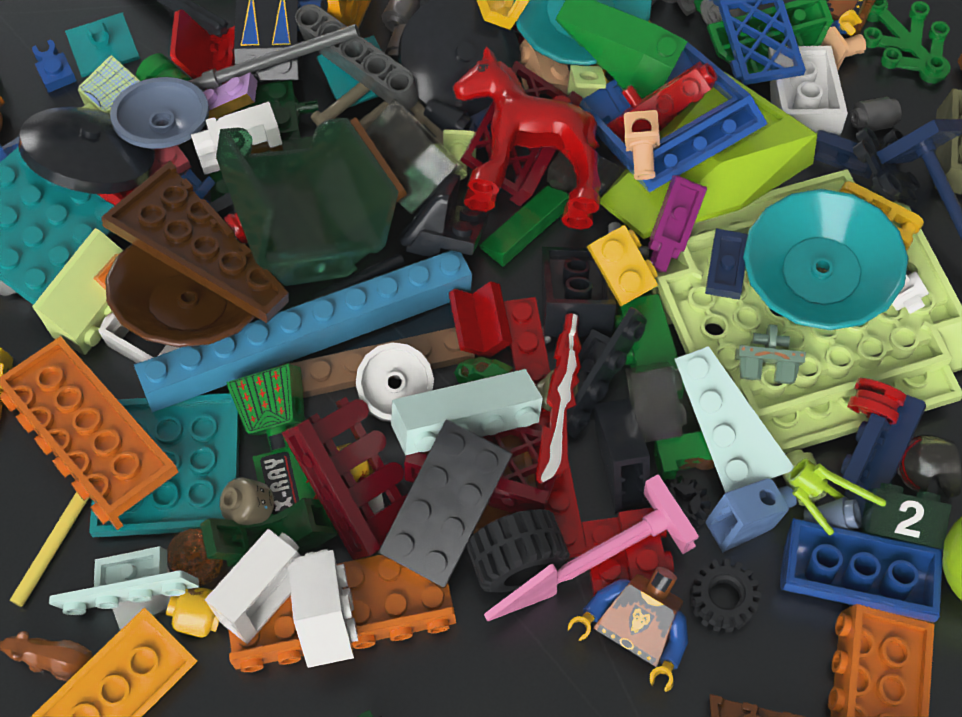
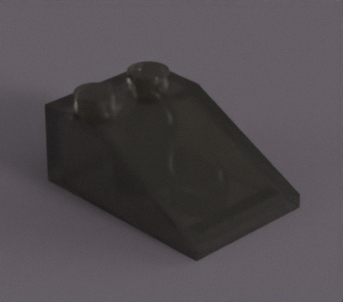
M393 99L365 130L407 192V195L398 200V202L410 214L418 213L446 176L458 174L464 167L396 99Z

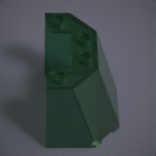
M348 118L329 119L321 123L314 132L311 148L251 154L253 139L246 129L239 127L220 129L216 159L253 257L261 268L267 269L274 274L284 286L348 277L357 270L355 264L369 252L376 254L385 247L398 198V190Z

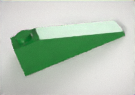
M565 0L555 19L581 47H584L597 60L596 63L617 81V85L622 90L632 85L642 99L666 83L688 42L658 25L595 0Z

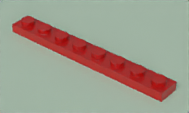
M536 297L504 301L513 342L510 344L514 371L526 369L536 386L538 382L546 378L547 374L551 372ZM541 407L539 423L531 424L527 427L541 432L543 426L549 428L551 411ZM540 447L535 448V451L537 452L538 456ZM568 460V469L557 474L546 510L553 512L570 558H574L587 552ZM534 473L536 487L543 490L546 481L543 483H538L536 480V473Z

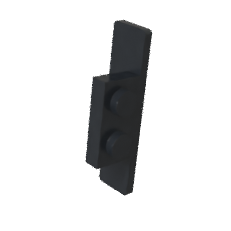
M629 308L612 338L592 329L581 346L582 348L578 354L581 368L577 374L580 382L578 383V393L575 396L576 405L567 410V434L571 437L576 438L579 432L587 427L594 404L604 399L608 392L609 383L616 372L624 367L627 354L633 344L643 336L647 319L637 309Z

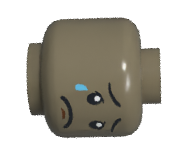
M245 477L235 478L228 482L220 496L222 516L225 519L234 520L238 524L252 525L262 523L271 516L274 509V497L268 485Z

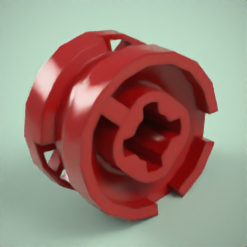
M858 378L854 388L857 391L856 395L850 397L847 407L858 414L862 412L867 415L866 418H870L871 413L886 418L889 424L895 425L900 415L897 412L898 407L904 405L907 395L885 383L867 378Z

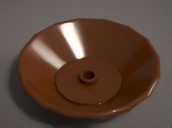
M133 244L116 256L105 278L107 305L122 326L146 341L173 347L210 345L239 333L255 318L252 314ZM252 252V257L258 262L260 266H263Z

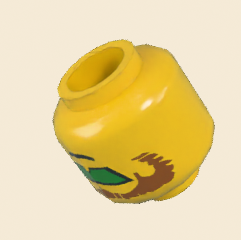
M197 587L185 589V594L170 597L166 616L172 617L171 625L174 631L199 638L206 637L210 630L216 632L219 620L205 601L213 590Z

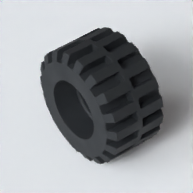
M525 510L504 516L481 528L467 542V549L480 586L487 592L517 590L550 564H554L558 571L570 558L555 516L549 510Z

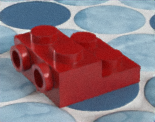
M651 507L623 511L618 513V517L582 522L587 551L643 521V517L653 512L654 509ZM667 530L654 537L650 535L589 569L593 594L595 595L599 589L621 578L631 581L637 574L650 580L657 567H664L674 573L671 551L663 550L661 538L667 537Z

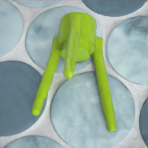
M807 458L797 463L788 476V482L796 487L792 494L803 502L828 535H833V528L809 498L810 494L816 497L822 491H825L836 500L845 497L830 486L828 480L880 506L886 505V500L830 472L820 463L817 465L813 464Z

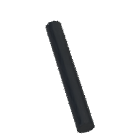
M398 253L310 294L311 298L315 300L387 274L404 266L405 261L402 255Z

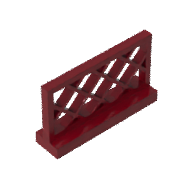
M517 61L511 66L515 74L526 80L529 88L525 90L527 95L540 98L539 94L544 93L552 98L555 96H566L570 98L572 104L578 106L583 99L574 91L569 95L565 94ZM493 101L459 160L473 170L484 164L471 156L475 148L486 147L489 159L492 155V139L487 125L492 123L495 108ZM515 146L512 148L508 165H513L516 178L514 182L504 178L501 186L502 189L512 194L509 200L521 206L533 195L556 151L555 148H528L529 154L519 157Z
M519 427L499 432L495 435L483 436V438L494 442L504 449L506 448L501 438L509 435L519 437L523 445L508 450L513 453L512 458L528 452L535 463L519 470L511 458L508 466L512 474L501 478L488 506L511 513L525 510H546L557 475L546 480L543 490L529 486L524 477L537 472L539 456L535 448L540 447L542 432L528 427ZM418 452L406 456L404 461L406 481L414 483L428 455Z

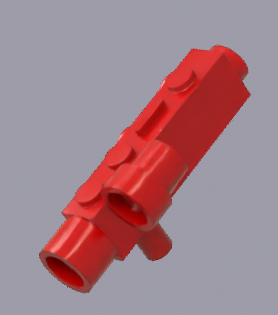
M698 62L643 99L634 87L629 85L621 93L631 107L606 125L625 143L624 114L627 112L656 110L658 112L660 132L667 126V123L677 116L678 112L688 107L689 103L699 101L704 97L705 93L713 88L717 80L716 72L710 64L706 63L703 65L701 62ZM644 119L637 120L632 126L633 133L651 131L652 129L649 121Z

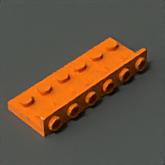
M61 336L0 376V387L3 390L0 394L1 401L10 412L15 409L20 412L16 416L17 420L28 434L33 430L38 434L34 440L46 455L51 452L54 453L56 458L52 462L65 478L70 474L73 476L75 481L71 485L84 501L89 497L95 504L90 508L103 525L110 521L117 530L122 528L123 524L118 518L121 514L179 472L170 458Z
M384 555L337 564H344L348 587L343 589L350 588L354 605L352 616L355 619L358 633V641L352 642L355 649L371 647L376 644V640L390 638L391 641L406 640L411 638L414 632L427 630L428 633H440L450 628L449 625L456 624L449 584L443 588ZM291 595L248 645L229 630L231 653H229L230 663L236 670L241 669V672L258 671L264 668V664L276 661L283 665L296 663L301 660V656H304L293 621Z
M859 604L843 610L837 617L835 624L838 644L831 665L832 671L835 672L834 686L828 697L831 717H929L935 624Z

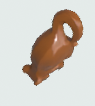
M21 631L17 636L7 637L0 641V650L12 660L25 662L33 672L49 671L56 679L68 681L93 657L92 651L77 642L65 639L50 641L44 638H29L27 631Z

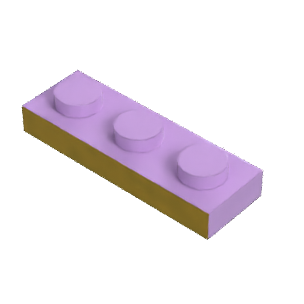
M247 73L241 77L230 79L220 87L205 90L203 93L209 105L208 119L213 117L215 119L254 103L258 82L251 73Z

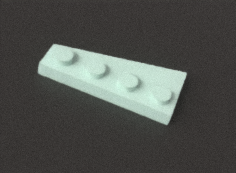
M709 346L675 358L725 493L792 471L794 466Z

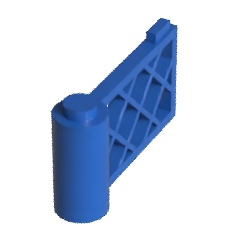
M709 0L719 7L735 59L731 61L730 65L736 80L741 79L742 84L748 85L804 75L806 69L783 0ZM774 3L777 12L771 17L758 9L760 5ZM739 8L748 13V15L741 22L732 17L729 10ZM752 17L768 24L762 33L747 25ZM771 27L784 33L785 39L782 43L766 36ZM741 32L757 40L751 49L739 42L738 37ZM760 43L776 50L771 59L755 51ZM781 53L792 59L794 66L784 68L775 63V60ZM751 58L765 66L762 72L749 74L746 63Z

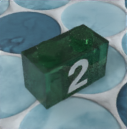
M881 483L880 489H868V491L886 500V505L880 506L866 499L860 532L943 549L952 505L939 502L940 495L917 491V497L903 494L904 487Z

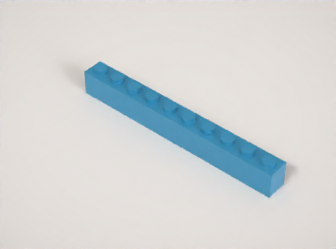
M451 250L281 311L267 323L260 319L247 324L239 333L210 345L182 347L134 364V367L153 413L223 387L229 381L269 370L450 303L449 292L453 289L471 293L472 273L462 253Z

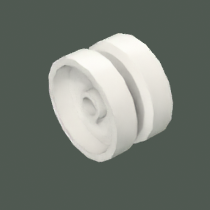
M392 342L377 346L365 355L357 369L355 384L359 399L365 401L368 405L369 414L380 421L391 423L392 400L432 391L434 377L430 363L420 351L408 344ZM392 376L396 380L401 379L402 381L401 386L397 389H392L388 385L389 378Z

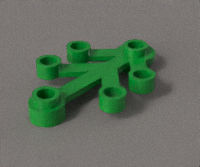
M875 0L866 20L869 22L881 21L895 37L882 35L881 30L876 27H868L863 33L866 47L887 48L881 57V64L885 68L894 69L897 67L919 71L921 79L931 84L944 80L951 69L949 61L942 56L944 41L950 31L948 24L942 21H936L932 24L928 33L929 38L932 40L929 53L921 45L924 21L930 11L927 3L916 1L912 4L909 11L911 19L909 32L888 10L887 0ZM901 51L910 52L915 58L904 57Z

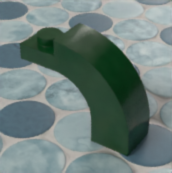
M302 498L286 510L272 515L266 521L258 524L243 525L236 523L234 520L208 518L200 524L207 559L226 560L227 566L234 567L267 529L271 530L278 537L281 533L289 536L299 546L297 550L299 554L309 551L338 535L319 499Z

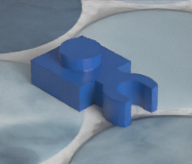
M51 39L47 40L49 49L45 52H40L36 45L32 47V51L38 61L35 63V66L48 93L77 81L64 53L58 52L55 43Z

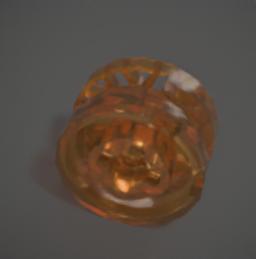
M188 529L180 532L172 539L168 546L167 561L172 571L181 570L198 578L199 586L210 583L218 576L223 567L222 559H207L201 529Z

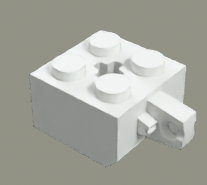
M328 549L309 552L305 556L296 557L288 566L293 621L307 667L354 658L352 642L358 641V633L355 619L352 616L354 605L350 588L343 589L348 587L344 564L337 565L334 551H328Z

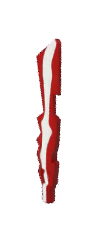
M572 313L565 316L564 329L558 337L554 358L557 360L556 368L551 376L546 401L552 409L549 428L546 426L542 428L536 473L538 483H543L568 469L566 410L576 405L573 389L580 382L577 377L581 368L578 354L582 348L577 335L579 317Z

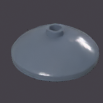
M172 77L146 79L129 86L116 97L110 110L112 126L118 136L130 144L149 149H164L185 143L192 138L191 134L198 133L203 129L206 119L209 117L208 100L203 91L188 81Z

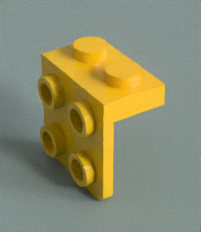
M625 225L587 246L620 306L658 286L655 280L658 277L655 267L650 260H644L638 249L641 247L637 235L632 229L627 230Z

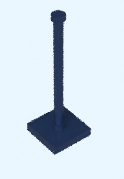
M934 119L876 153L882 164L909 163L918 158L923 159L962 241V208L935 154L937 147L962 134V119Z

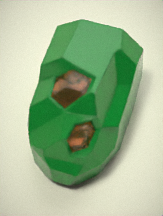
M479 357L467 359L458 364L454 374L459 384L513 372V367L496 359L490 360Z

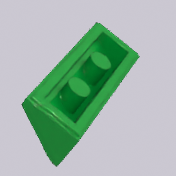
M546 186L482 242L480 248L504 267L563 214L569 194Z

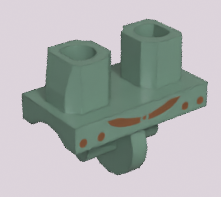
M769 324L766 334H753L752 342L754 344H764L765 348L740 345L739 349L736 348L735 360H739L740 379L761 380L763 363L775 364L774 382L793 384L796 381L799 366L805 363L806 352L776 349V346L789 347L790 336L777 335V325Z

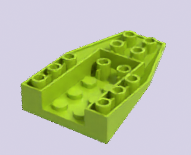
M729 74L727 75L751 94L768 124L679 175L707 187L695 223L743 209L811 166L814 162L817 133ZM713 87L699 101L691 102L688 107L659 132L660 140L728 101V99ZM626 168L600 198V204L645 239L651 236L671 181L649 193L638 180L634 179L632 173Z

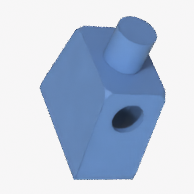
M767 478L725 493L705 521L722 553L773 529L788 512L789 508L797 503L796 497L792 494V488L784 486L778 489L774 481Z

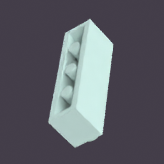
M523 369L392 400L391 426L405 455L431 450L445 420H450L481 437L495 435L499 432L539 423L543 398L527 370Z

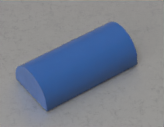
M793 518L783 553L780 574L781 590L849 605L859 604L932 623L939 619L942 549L831 526L834 530L833 535H828L819 523Z

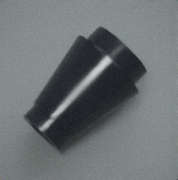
M434 99L428 103L423 114L442 132L444 130L469 131L473 119L468 116L467 111Z

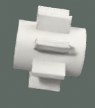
M916 271L909 275L906 274L905 286L892 303L897 311L906 307L911 314L925 306L921 298L928 295L929 292Z

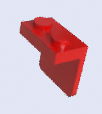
M183 9L175 11L170 57L176 65L193 79L201 77L202 72L214 68L218 71L235 65V26L228 28L227 34L217 37L210 35Z

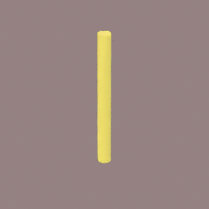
M77 492L75 493L10 598L11 602L21 607L24 606L88 499L84 501Z

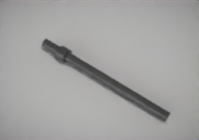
M356 24L218 71L214 68L202 72L201 77L189 80L188 82L196 85L201 90L205 88L215 89L220 87L223 82L229 81L234 77H241L247 73H253L359 37V29Z

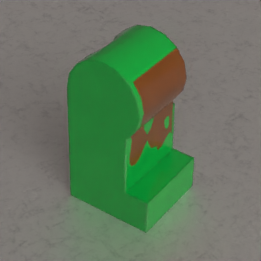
M702 431L655 439L652 452L658 474L663 482L666 479H675L677 471L694 467L700 470H709L715 467Z

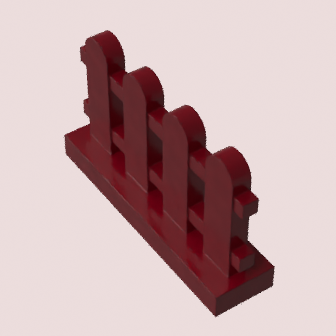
M344 397L335 402L339 409L322 419L316 413L307 418V420L282 432V435L353 560L371 556L381 548L380 545L383 544L387 537L386 534L390 531L408 494L401 496L395 485L403 479L404 471L402 466L397 462H390L384 465L378 455L386 446L384 434L377 430L366 433L360 422L369 414L367 403L361 399L349 402L347 397ZM350 428L356 440L338 450L332 438ZM368 460L374 472L356 482L350 470ZM386 492L391 503L374 514L368 502L381 493Z

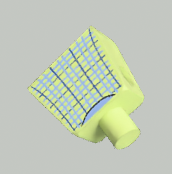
M111 55L79 86L78 92L84 103L82 108L110 113L116 97L129 86L140 82V80Z

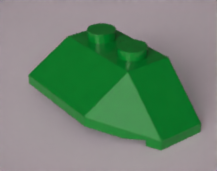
M796 0L785 3L784 5L798 46H821L834 21L826 0ZM775 6L760 10L771 17L777 12ZM748 14L741 15V16L734 17V18H736V19H738L739 21L743 22L744 19L747 17ZM752 17L747 25L762 33L768 24ZM723 21L709 24L707 29L717 56L730 64L735 59ZM771 27L766 35L779 43H782L785 39L784 33ZM743 32L738 37L739 42L750 49L757 41ZM760 43L755 51L769 59V46ZM751 58L746 63L749 74L762 72L765 66Z

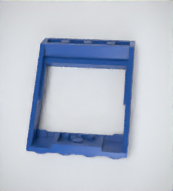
M687 42L666 83L698 62H701L703 65L708 63L713 67L717 75V80L713 87L727 98L728 101L660 140V147L653 149L656 177L648 180H638L649 193L671 181L672 176H679L768 124L751 94L689 42ZM614 79L606 84V88L599 89L582 99L579 106L595 117L597 121L596 135L634 176L633 152L626 151V145L606 125L631 107L621 93L623 90Z

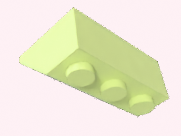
M96 228L32 306L54 339L61 336L72 349L83 355H86L91 347L99 343L102 336L98 330L101 328L104 318L108 314L113 313L106 302V290L93 278L115 254L123 252L119 246Z

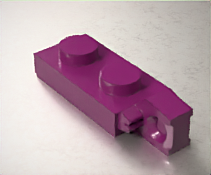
M678 175L672 176L649 239L651 241L648 248L653 250L650 261L658 272H666L671 257L677 259L680 252H684L707 191V187Z

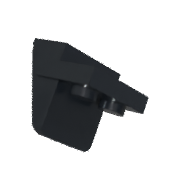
M450 174L446 176L412 221L401 232L399 240L403 246H407L406 252L427 257L437 256L442 253L443 249L469 255L474 254L487 225L489 213L471 210L467 206H457L460 175Z

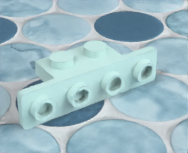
M159 546L95 559L94 587L50 596L49 604L63 609L64 614L81 615L86 613L88 608L112 609L118 607L119 602H148L155 595L180 596L185 594V589L199 587V579L181 570L167 573V550Z

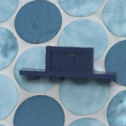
M907 395L904 405L898 407L897 412L900 415L895 425L889 424L886 418L871 413L868 422L863 421L859 426L856 434L858 444L853 455L848 454L842 464V478L885 499L926 408V403ZM846 490L844 496L849 500L856 499L860 507L862 525L861 528L856 530L868 534L881 506Z

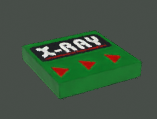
M290 447L253 456L257 480L267 484L273 493L274 509L271 516L286 510L302 498L318 499Z

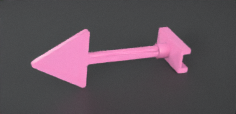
M658 474L645 482L643 494L654 511L645 515L643 521L569 561L558 571L554 564H550L488 610L484 616L487 621H491L553 597L557 594V584L577 577L650 535L654 537L667 530L682 554L696 547L694 541L699 538V535Z

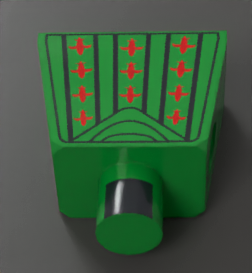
M286 364L227 382L228 389L246 432L250 435L267 434L271 452L288 448L289 445L282 432L305 420L301 368Z

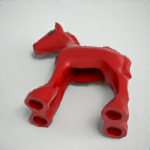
M486 47L483 52V59L477 61V64L453 86L455 97L459 100L467 101L490 97L493 99L495 106L491 123L492 155L488 162L472 171L467 185L469 189L464 199V205L471 210L482 212L495 208L497 195L504 182L510 153L515 145L527 148L551 147L558 149L569 160L577 179L576 187L568 196V202L565 205L562 216V223L572 229L582 230L590 228L593 225V213L597 212L600 208V195L598 193L601 186L597 170L598 152L594 150L599 147L595 135L597 128L595 117L580 106L572 104L570 98L566 96H555L553 99H545L527 95L512 68L501 61L497 62L494 53Z

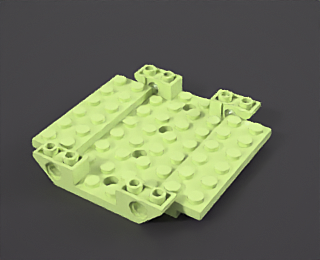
M848 169L771 190L741 210L695 223L684 252H680L677 259L671 258L666 272L656 271L658 277L655 280L658 286L651 289L653 295L659 294L668 325L673 323L685 353L689 354L709 346L785 454L855 433L863 421L868 422L869 418H866L867 415L862 412L858 414L847 407L850 397L856 395L857 391L854 388L858 378H867L885 383L906 395L920 399L926 403L924 411L962 399V389L953 374L962 370V305L922 229L912 235L913 242L909 249L906 250L909 258L907 270L912 273L917 272L929 294L921 298L925 306L911 314L906 307L897 311L893 304H891L888 310L860 326L825 330L798 325L783 316H776L770 311V308L750 285L746 266L742 293L739 300L705 294L716 229L748 234L749 229L765 208L792 193L817 189L839 192L845 182H854ZM897 201L894 202L911 211L908 205L902 204ZM892 222L895 226L901 228L899 223ZM817 268L819 272H827V270L823 268ZM710 323L718 324L722 327L723 333L711 335L706 331L705 326ZM773 324L777 325V335L790 336L789 347L776 346V349L806 352L805 363L799 366L797 378L793 384L774 382L775 364L763 363L761 380L740 379L739 360H735L736 348L739 349L740 345L765 348L764 344H754L752 342L753 334H766L768 325Z

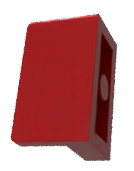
M490 281L473 294L458 289H453L449 292L461 351L490 358L513 343L500 284Z

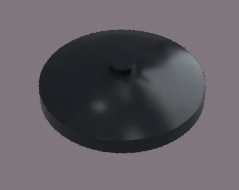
M430 0L421 6L406 23L398 45V63L412 73L419 96L418 101L425 108L434 99L467 111L468 116L471 117L488 108L493 99L483 97L467 101L459 100L455 97L453 91L454 84L474 67L477 61L483 59V52L486 47L494 53L497 62L501 61L510 68L515 61L521 64V52L513 28L508 30L484 21L476 0Z
M82 107L51 108L29 117L22 125L20 131L19 152L27 166L47 181L70 190L92 194L125 192L141 185L152 173L155 159L154 149L130 144L118 136L112 126L110 113Z

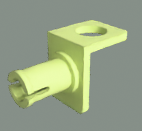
M570 65L567 95L574 91L584 99L599 90V88H606V79L600 66Z
M443 131L444 158H449L447 176L457 174L461 176V179L467 177V165L459 160L472 139L474 131ZM477 148L474 149L471 155L476 158Z

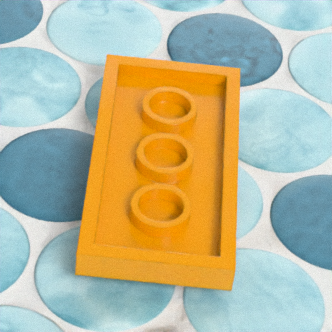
M144 607L31 717H142L197 660Z

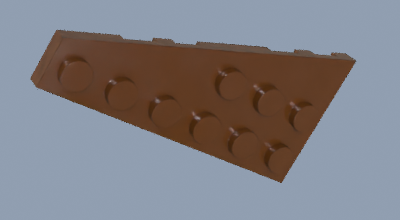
M171 161L167 162L101 217L102 225L106 229L265 323L270 321L289 302L288 291L265 266L258 264L252 257V251L245 243L241 245L234 237V231L205 199L199 198L193 191V185L186 178L182 179L177 173L176 166Z

